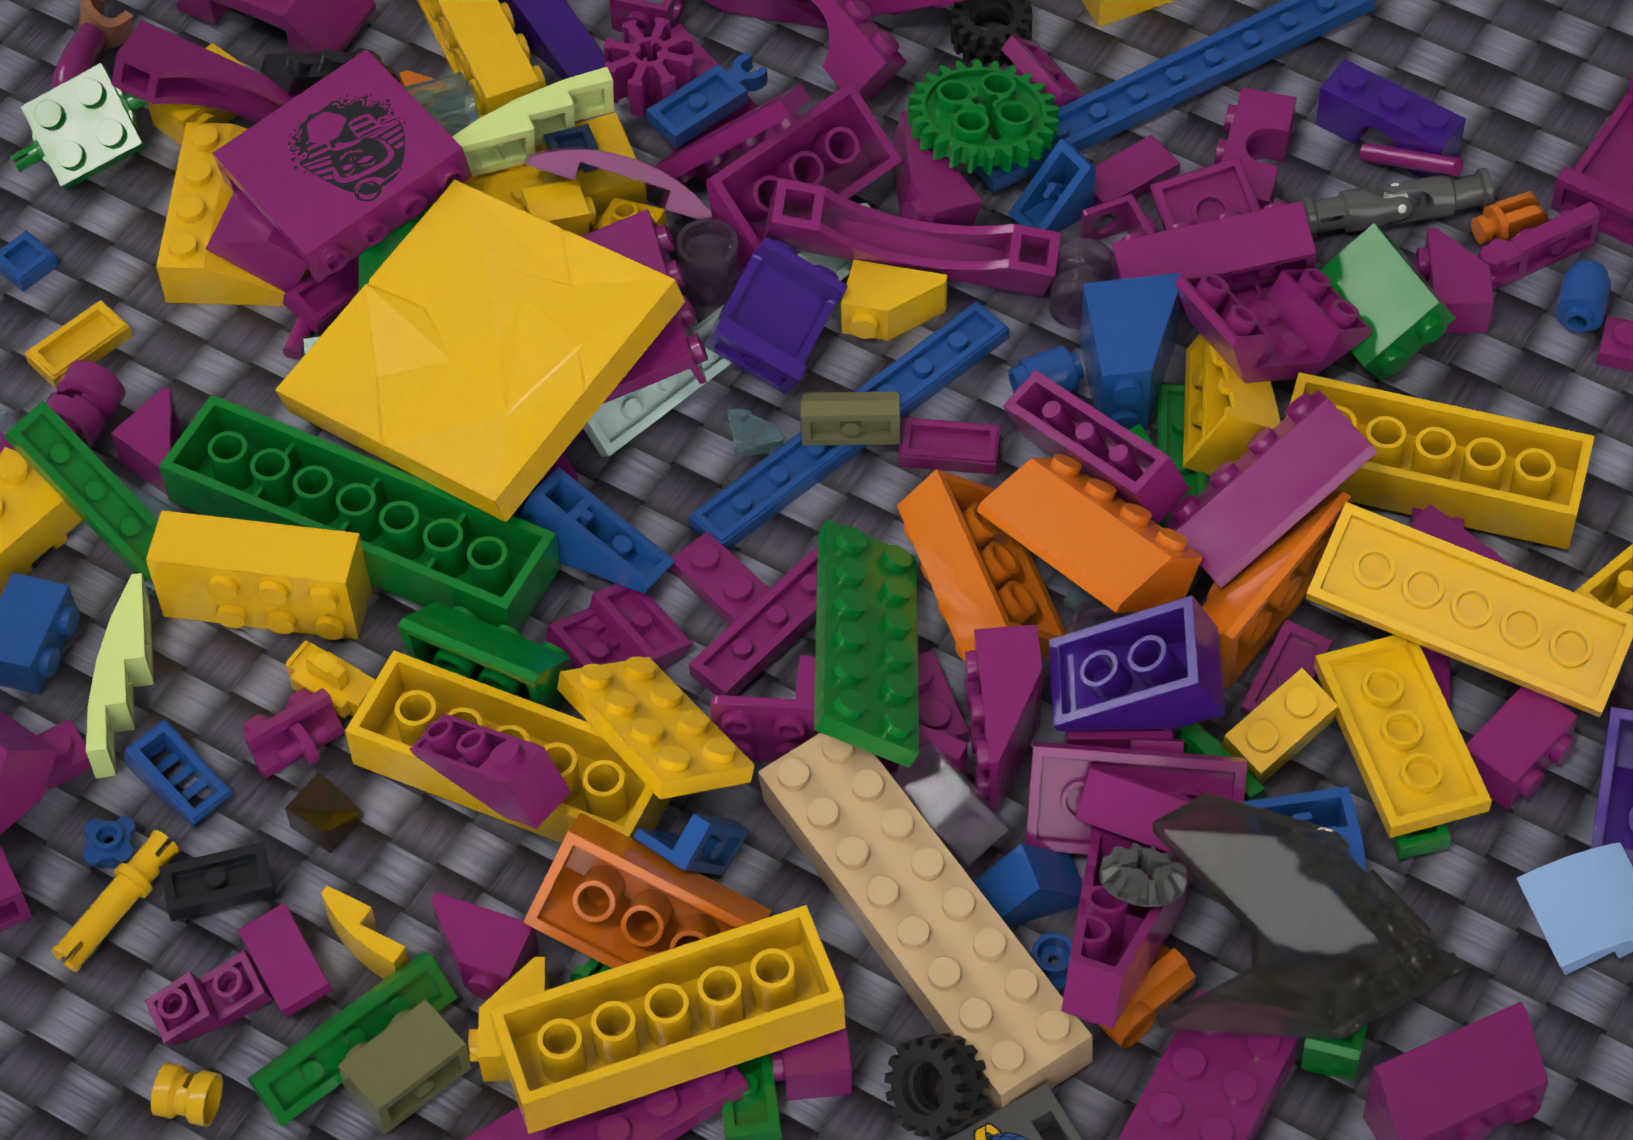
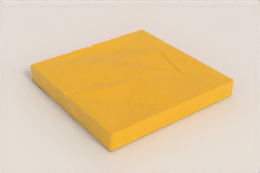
M454 180L275 391L288 412L507 522L685 303V300L675 279Z

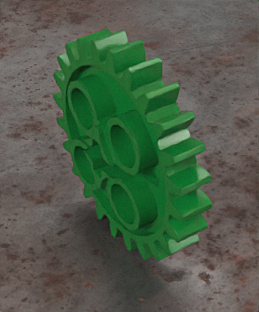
M975 59L973 67L967 68L964 63L958 60L956 61L955 70L952 71L948 67L940 65L938 76L927 72L925 73L924 83H915L914 93L909 95L907 126L911 127V138L920 139V150L933 149L932 159L935 161L947 156L950 158V168H954L962 162L966 163L968 173H972L976 166H983L987 175L992 174L994 166H1000L1006 173H1011L1012 163L1015 162L1019 166L1027 168L1029 157L1040 161L1043 150L1050 151L1052 149V142L1057 137L1059 123V107L1054 106L1055 95L1045 94L1046 84L1044 82L1032 84V73H1027L1020 77L1017 76V66L1015 65L1003 71L999 70L998 61L994 60L990 67L987 68L982 66L979 59Z

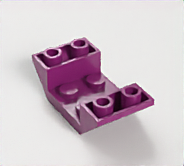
M179 0L176 3L177 10L212 24H216L228 8L286 29L290 50L303 53H318L323 49L343 52L376 10L373 0Z
M1315 268L1282 270L1265 300L1240 302L1229 290L1227 282L1212 273L1180 275L1175 283L1188 320L1244 383L1297 379L1299 372L1315 376L1366 340L1372 332V329L1359 316L1358 309L1350 302L1344 300L1330 285L1329 278Z

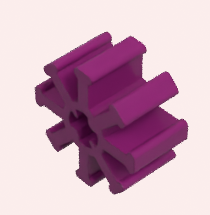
M660 17L654 19L655 27L650 37L642 35L638 29L637 20L633 19L622 24L624 42L615 41L612 37H608L603 45L605 67H608L613 78L614 104L619 103L620 99L629 96L630 113L635 116H646V105L650 97L656 96L661 101L696 79L691 35L687 30H683L680 35L671 38L670 20Z

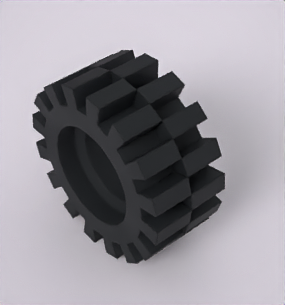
M965 0L954 2V8H951V44H954L956 54L963 53V60L967 63H970L973 58L979 59L983 67L985 61L992 63L994 60L998 61L999 64L1000 61L1004 60L1007 66L1012 65L1013 62L1001 48L1011 35L1031 41L1033 13L1030 2L1025 3V0ZM984 22H999L1006 25V27L999 30H985L977 27V25Z

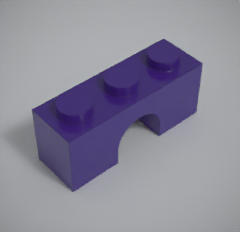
M1346 59L1342 61L1321 86L1316 118L1317 126L1353 144H1356L1365 132L1372 127L1385 133L1397 148L1459 157L1466 118ZM1403 168L1421 178L1442 175Z

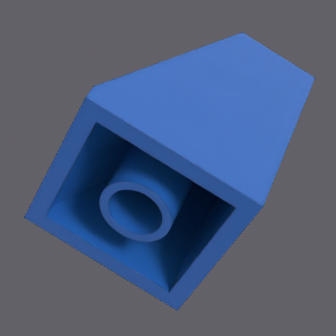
M1180 273L1083 283L1080 346L1093 408L1127 430L1138 424H1141L1144 430L1148 429L1157 401L1158 388L1163 383L1177 341L1180 295L1175 283Z

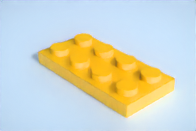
M1392 635L1315 656L1314 669L1323 690L1338 704L1335 717L1389 838L1489 812L1492 802L1490 795L1419 644Z
M637 656L631 657L626 661L602 665L587 664L582 668L560 671L557 690L660 800L751 782L755 764L650 657Z

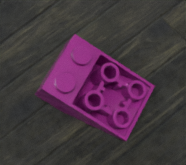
M1037 624L974 629V650L965 651L967 679H964L966 708L971 710L972 754L976 753L977 767H975L977 798H987L989 818L998 816L1040 725L1043 667Z

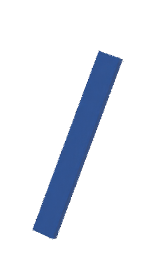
M975 301L854 392H898L900 394V420H902L903 417H906L1008 340L1009 327ZM800 432L689 515V525L701 536L706 532L710 533L729 550L867 445L802 446Z

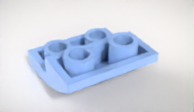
M1620 842L1567 856L1516 878L1565 975L1612 952H1615L1619 959L1633 952V866Z

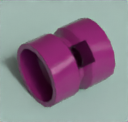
M76 360L69 365L58 382L57 391L50 394L46 403L92 449L105 429V421L113 417L124 400L126 392L119 379L109 370L87 360Z

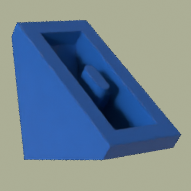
M1061 138L1008 214L1019 225L1054 232L1063 231L1079 221L1085 209L1094 207L1096 167L1066 139Z
M1023 843L974 881L975 885L1008 927L1079 907L1083 885L1070 854Z

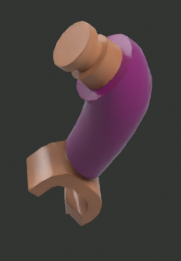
M81 0L79 28L67 44L56 65L51 80V89L98 65L104 49L115 48L123 44L132 33L134 16L125 10L115 18H108L103 15L104 0Z

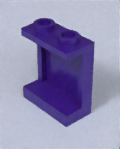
M765 238L752 252L703 344L707 349L786 394L800 381L808 366L805 364V361L834 306L844 296L848 286L840 281L837 274L831 269L822 265H813L798 256L797 251L786 242Z

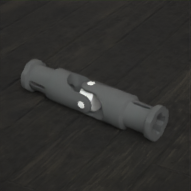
M1480 168L1472 175L1450 178L1448 175L1442 174L1392 183L1379 190L1362 187L1340 191L1336 197L1312 200L1311 197L1307 196L1301 197L1300 201H1303L1313 239L1316 238L1317 233L1344 229L1346 233L1363 231L1373 223L1381 226L1387 222L1400 224L1453 216L1456 210L1480 207L1484 210L1486 206L1494 204V187L1487 168ZM1407 191H1422L1421 201L1413 209Z

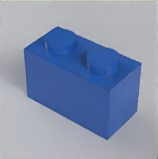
M12 573L0 597V686L40 695L48 677L52 678L56 674L60 664L61 649L67 637L73 636L76 632L80 620V611L75 605L69 585Z

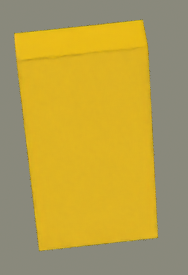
M100 300L27 350L25 356L28 364L56 389L58 382L72 362L87 360L96 363L133 336L130 326Z

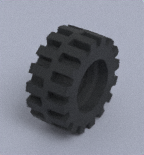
M951 1033L908 1040L909 1042L901 1044L896 1048L898 1054L890 1057L888 1065L893 1070L892 1072L885 1073V1083L891 1084V1091H887L885 1094L887 1102L894 1101L895 1107L891 1110L895 1119L904 1118L901 1126L907 1131L915 1130V1135L919 1137L948 1135L971 1126V1123L977 1122L983 1115L978 1108L987 1106L989 1097L983 1095V1089L989 1088V1078H982L981 1071L987 1068L983 1060L976 1061L974 1058L978 1050L973 1045L964 1046L965 1038L959 1035L951 1036ZM933 1065L940 1072L944 1082V1097L941 1105L936 1101L930 1089L929 1076Z

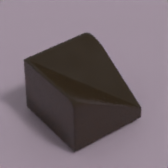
M319 773L285 807L290 827L329 853L337 847L364 817L363 812Z

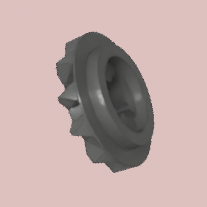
M1133 842L1129 849L1121 846L1114 847L1111 855L1102 858L1099 876L1103 887L1117 899L1132 905L1159 907L1171 904L1182 897L1187 885V867L1177 863L1174 853L1158 852L1156 845L1148 849L1142 848Z

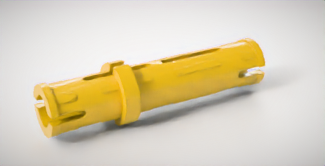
M153 830L150 837L127 864L121 863L113 871L115 876L113 881L62 940L51 949L52 954L59 961L62 957L66 958L76 947L74 952L63 963L65 967L78 972L82 967L81 965L139 897L146 898L153 890L151 883L160 874L159 866L167 865L180 852L179 847L172 841L168 846L164 845L156 854L158 849L169 838L167 835L158 830Z

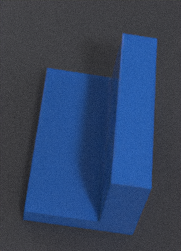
M693 813L682 834L638 828L634 838L684 871L724 875L750 830L734 819Z

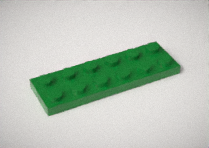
M827 519L818 533L814 730L909 768L919 754L917 556L908 553L900 546L888 545L866 536L854 527L842 526Z

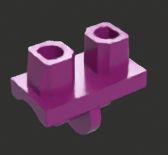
M303 688L288 697L284 711L271 718L267 715L258 714L244 722L243 728L245 733L243 737L259 773L265 779L301 758L309 766L315 765L320 762V755L317 749L345 733L334 711L332 699L324 688L315 693H311Z

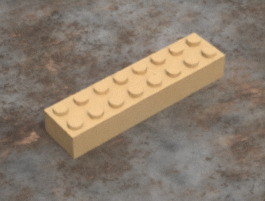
M819 733L758 771L763 801L938 1034L951 1033V1036L959 1035L966 1039L964 1046L973 1045L978 1050L974 1058L976 1061H984L987 1069L981 1071L982 1078H989V1088L983 1089V1095L989 1097L988 1102L995 1111L1047 1083L1050 1089H1053L1093 1062L1091 1033L1077 1016L1061 1011L1063 997L875 754Z

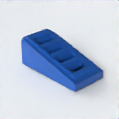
M166 719L125 749L124 763L192 827L233 796V791ZM166 749L170 755L154 766L150 760ZM180 762L184 767L167 780L163 773ZM192 774L198 778L197 781L181 793L175 788ZM205 787L209 788L213 794L193 808L188 800Z

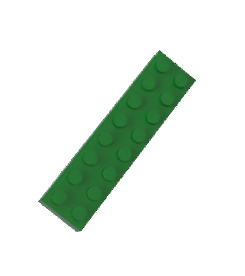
M212 394L159 465L168 499L175 504L207 516L359 533L371 585L424 607L434 602L452 609L454 606L464 607L477 615L481 621L496 627L499 624H504L520 632L561 568L555 532L513 515L507 522H504L416 476Z

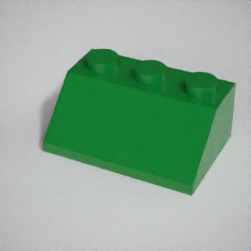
M434 602L403 617L398 625L408 656L556 711H560L566 700L557 690L560 671L573 669L568 654L554 644L543 643L539 645L525 639L520 632L508 625L499 624L496 627L481 621L477 615L464 607L454 606L452 609L438 602Z

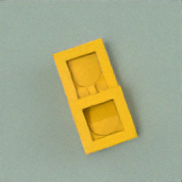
M326 885L321 892L328 920L345 947L362 964L382 979H386L409 962L406 946L378 933L372 907Z

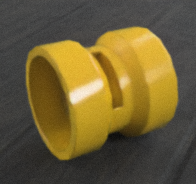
M165 1062L158 1071L151 1094L152 1114L169 1119L177 1115L185 1116L191 1124L209 1127L215 1119L220 1106L223 1091L222 1075L206 1070L193 1074L188 1072L183 1065Z

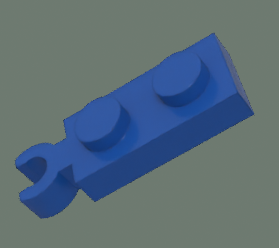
M750 53L738 56L733 62V68L728 71L717 64L647 109V123L677 149L747 104L748 91H757L767 84V68L763 66L755 72H749L753 68L752 55Z

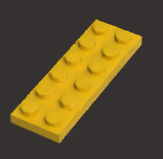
M1345 502L1306 593L1307 600L1599 718L1633 638V616L1348 502Z

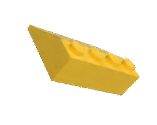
M186 122L156 266L166 303L285 306L283 299L286 292L205 249L234 193L225 183L212 153L246 131L247 128L230 123ZM309 267L297 284L311 275Z

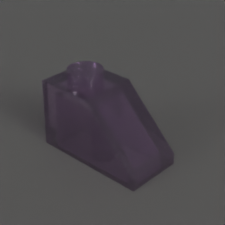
M930 740L919 748V754L909 768L901 765L891 774L929 825L968 865H971L1008 831L1000 812Z

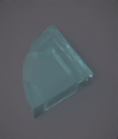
M727 409L728 423L736 458L771 453L784 444L782 434L774 423H768L764 419L752 415V411L746 409Z

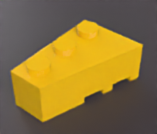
M1200 333L1186 349L1183 467L1196 472H1205V474L1211 476L1223 463L1229 460L1235 463L1249 450L1247 448L1248 442L1259 431L1266 427L1273 429L1281 421L1271 381L1244 383Z
M6 447L0 453V597L12 573L27 576L33 571V562L51 547H54L56 550L68 541L66 534L83 521L17 451Z

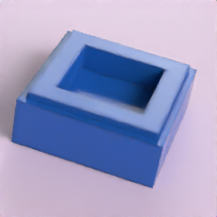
M27 230L0 249V273L22 292L59 266L57 255Z

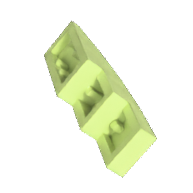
M604 67L558 81L507 103L477 119L452 136L463 148L472 177L513 167L514 164L516 166L524 164L526 155L536 152L535 146L542 145L543 134L575 127V121L614 112L613 78L608 67Z
M142 573L131 574L110 617L96 659L88 702L86 753L95 778L116 776L115 732L135 730L134 687L154 685L151 604Z

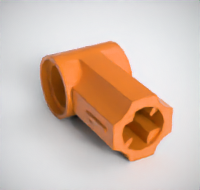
M1165 945L1162 946L1114 1029L1100 1024L1097 1025L1121 1049H1127L1136 1044L1151 1029L1157 1015L1195 985L1196 975L1192 972L1187 959L1175 948L1170 949Z

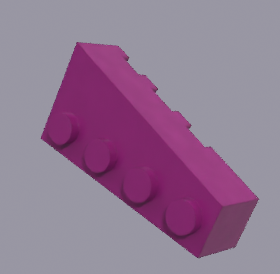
M1093 826L1061 1011L1080 1017L1087 1022L1114 1029L1185 908L1193 860L1176 855L1177 863L1187 867L1186 890L1177 901L1159 907H1142L1126 903L1111 895L1103 887L1099 876L1102 858L1111 855L1114 847L1121 846L1129 849L1133 842L1142 848L1149 849L1152 846ZM1157 848L1160 853H1169Z

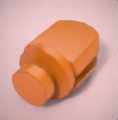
M1528 191L1486 206L1483 210V215L1472 219L1471 227L1476 241L1481 245L1497 238L1511 241L1520 231L1529 227L1535 228L1548 222V215L1539 205L1535 194L1532 191Z

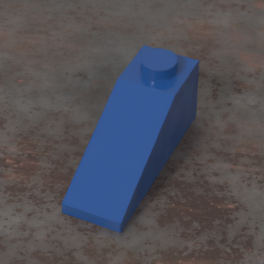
M559 467L530 494L518 517L556 533L560 563L644 594L675 562L672 557Z

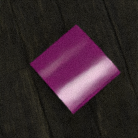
M614 584L593 593L589 608L548 624L546 639L549 643L560 647L571 658L573 669L582 668L587 664L602 665L626 661L631 657L638 656L650 657L665 671L685 655L692 645L687 636L647 592L644 594L619 584Z

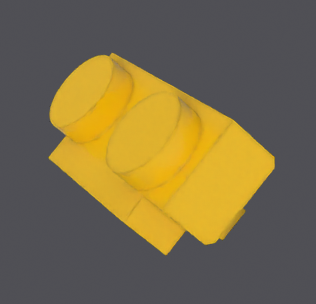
M307 640L300 645L285 664L288 676H290L292 689L298 692L305 688L311 693H315L324 688L332 699L335 713L344 719L347 715H355L375 682L374 678L361 672V669L329 651L326 652Z

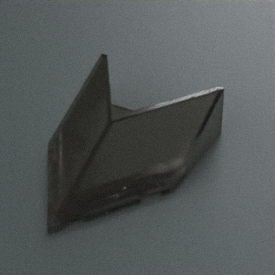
M1205 793L1152 822L1153 833L1251 933L1252 951L1251 968L1159 1017L1160 1029L1341 1040L1467 967L1453 952L1445 955L1428 937L1431 929L1374 869L1365 872L1346 852L1350 846L1349 843L1336 830L1210 793Z

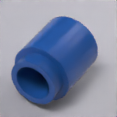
M1582 260L1574 263L1564 274L1555 316L1558 322L1567 329L1581 333L1593 331L1602 325L1611 290V280L1608 277L1607 269L1603 265L1591 260Z
M1063 345L1020 359L1017 362V366L1008 369V378L1013 394L1035 370L1070 393L1078 391V380L1084 378L1083 367L1075 351L1069 353Z

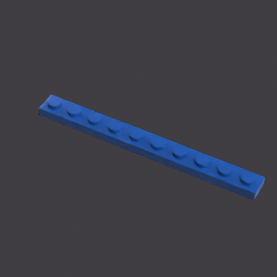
M1284 0L1060 107L1057 137L1053 139L1050 151L1043 150L1040 161L1029 157L1027 168H1023L1014 162L1011 166V173H1006L1000 166H994L991 175H987L983 166H976L974 171L990 191L995 193L1037 173L1061 138L1066 139L1080 152L1375 10L1376 0Z

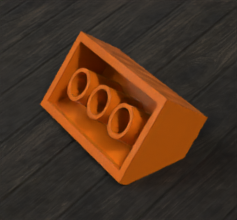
M1055 454L1053 458L1029 459L981 501L976 512L1115 613L1140 612L1185 598L1203 558L1201 554L1186 545L1188 539L1184 535L1169 528H1162L1151 520L1152 514L1147 509L1133 503H1126L1115 495L1117 490L1114 486L1103 480L1089 477L1081 471L1082 465L1078 461L1062 454Z
M936 469L896 506L905 524L904 532L913 543L922 563L920 566L922 574L930 582L938 600V611L947 622L956 642L955 650L958 656L965 663V651L974 650V629L1037 624L1041 660L1050 658L1049 640L1066 635L1067 632L1029 549L976 512L980 502L991 494L995 488Z
M1344 491L1331 492L1224 587L1220 588L1216 582L1211 586L1207 594V602L1202 608L1218 627L1223 688L1228 691L1232 688L1279 631L1285 620H1288L1306 598L1308 588L1345 502L1351 503L1352 496Z
M580 812L568 830L523 923L611 968H616L768 918L772 910L698 872L682 870L649 847Z

